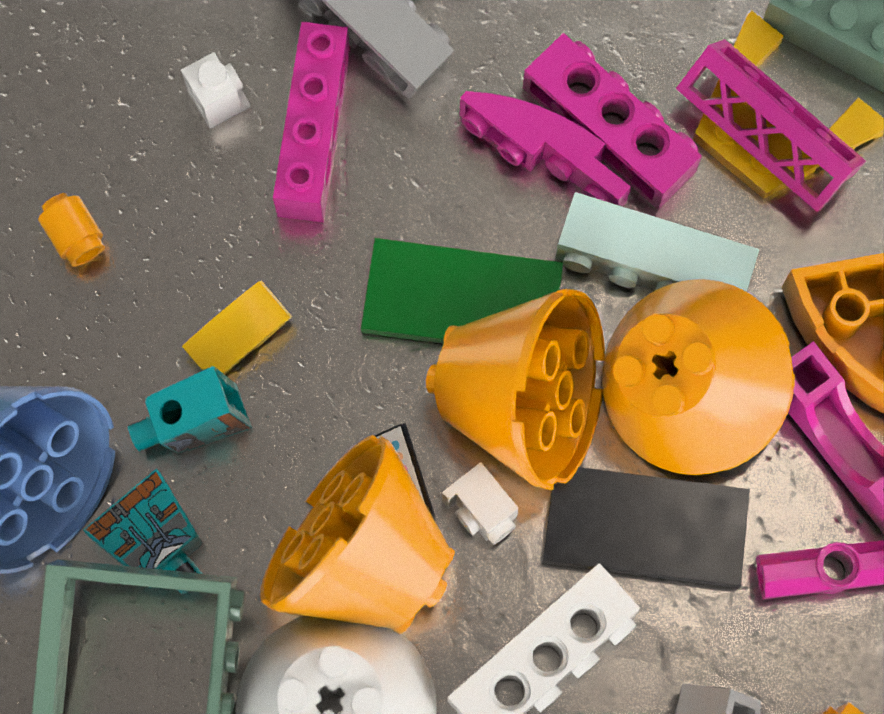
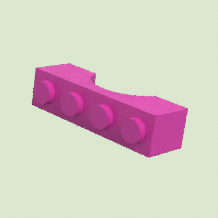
M813 341L791 357L793 374L795 375V386L788 413L884 534V445L876 439L860 419L848 397L845 380Z

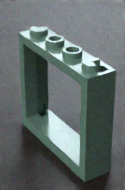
M61 559L46 564L32 714H63L76 580L218 594L206 714H233L235 694L227 692L228 673H236L240 643L232 641L233 621L241 622L245 597L244 591H236L238 577Z

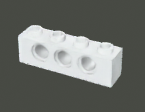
M599 563L448 696V703L458 714H525L533 706L541 713L563 693L557 686L571 672L579 679L600 660L595 651L609 639L616 646L637 627L632 618L637 614L640 607ZM577 614L590 615L597 623V634L591 638L578 637L571 629V618ZM543 646L555 649L561 659L560 667L552 672L539 670L533 662V652ZM506 679L518 682L523 689L522 701L514 706L501 704L494 692L499 682Z

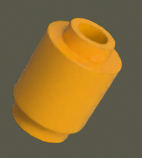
M61 193L43 204L42 209L44 212L39 216L38 221L60 257L64 260L68 259L71 266L83 265L97 257L104 250L105 246L101 241L103 234L80 196L68 197L66 193Z

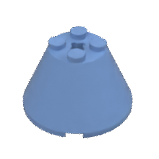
M0 386V574L15 573L33 567V562L30 560L49 548L58 552L82 529L104 495L115 461L116 451L109 447V429L111 430L114 426L105 407L97 399L82 390L65 386Z

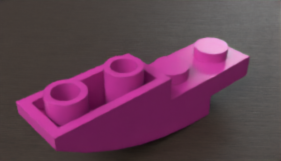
M466 91L460 97V116L462 117L463 125L475 136L482 138L485 135L495 143L500 155L514 166L521 164L531 172L544 159L547 169L555 177L562 181L569 179L582 189L581 193L583 195L622 207L627 203L631 186L601 163L606 143L585 128L541 106L512 97Z

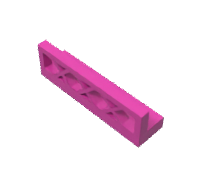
M725 39L708 45L675 88L816 212L820 211L842 184L854 176L866 162L864 158ZM706 68L720 79L722 97L707 98L693 86ZM731 89L739 96H731ZM747 102L752 106L756 113L757 128L742 129L734 122L732 103ZM715 104H722L723 111L719 109ZM766 119L773 125V127H767ZM783 133L790 139L793 159L778 160L769 152L768 134ZM750 135H758L759 142ZM802 151L810 158H802ZM818 164L833 177L820 195L805 183L803 165ZM786 166H794V173Z

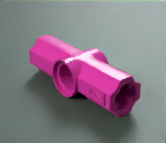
M884 540L855 544L834 542L821 548L758 555L756 557V575L762 598L771 599L821 592L836 594L845 589L884 585ZM826 557H834L842 562L845 568L843 580L832 579L825 573L823 562Z

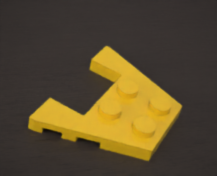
M751 10L733 47L759 67L781 44L783 35ZM720 79L715 86L711 98L722 97ZM731 89V96H739ZM858 97L829 129L854 150L871 139L875 140L883 136L884 118ZM747 102L732 103L734 122L742 129L757 128L755 109ZM715 104L719 109L723 111L722 104ZM703 113L693 141L763 199L787 187V185ZM766 119L767 127H773V125ZM783 133L768 134L769 152L778 160L793 159L791 140ZM750 135L759 142L758 135ZM802 151V158H810ZM803 165L804 177L815 172L816 168L820 167V165ZM786 166L794 173V166Z

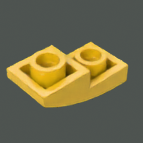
M261 280L216 315L184 343L182 347L202 371L214 366L225 375L253 349L259 348L289 321L292 315Z

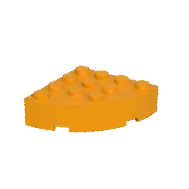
M884 253L792 269L782 285V290L793 321L807 345L813 341L843 377L847 390L866 405L884 414Z

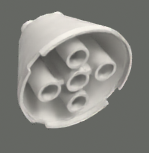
M301 616L286 623L260 645L243 673L236 699V714H334L331 710H326L322 713L324 702L332 696H342L340 703L343 710L338 714H437L436 693L429 669L416 647L406 636L398 634L390 628L311 616Z

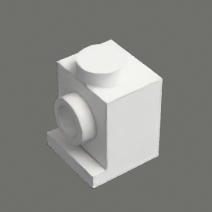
M215 52L181 69L188 93L210 129L251 107L241 90L243 85L230 63L225 66L221 64Z
M482 462L442 492V502L448 509L454 504L458 505L459 509L454 513L472 536L479 531L486 541L489 539L495 545L516 527L512 520L517 517V505Z

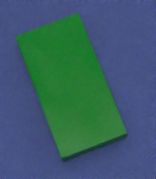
M375 238L361 333L444 344L445 332L451 325L462 326L559 291L563 262Z

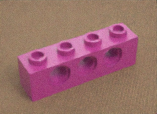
M301 22L273 193L277 217L324 223L350 56L348 27Z
M562 33L524 70L523 89L545 109L569 119L606 143L602 160L657 210L696 173L702 155L698 153V147L695 142L685 133H676L664 123L662 114L653 104L647 101L642 103L629 91L626 81L614 71L607 72L595 61L592 51L581 41L573 42L567 35ZM581 82L588 85L591 90L587 93L579 94L572 91L569 85ZM610 112L618 113L625 119V122L610 124L603 118V115ZM651 143L658 148L660 153L652 156L645 155L638 150L637 145Z

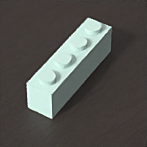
M575 192L558 242L555 259L563 261L565 267L575 272L589 273L593 270L609 275L610 281L624 287L632 288L636 287L637 284L657 290L680 281L707 279L731 284L747 292L759 249Z

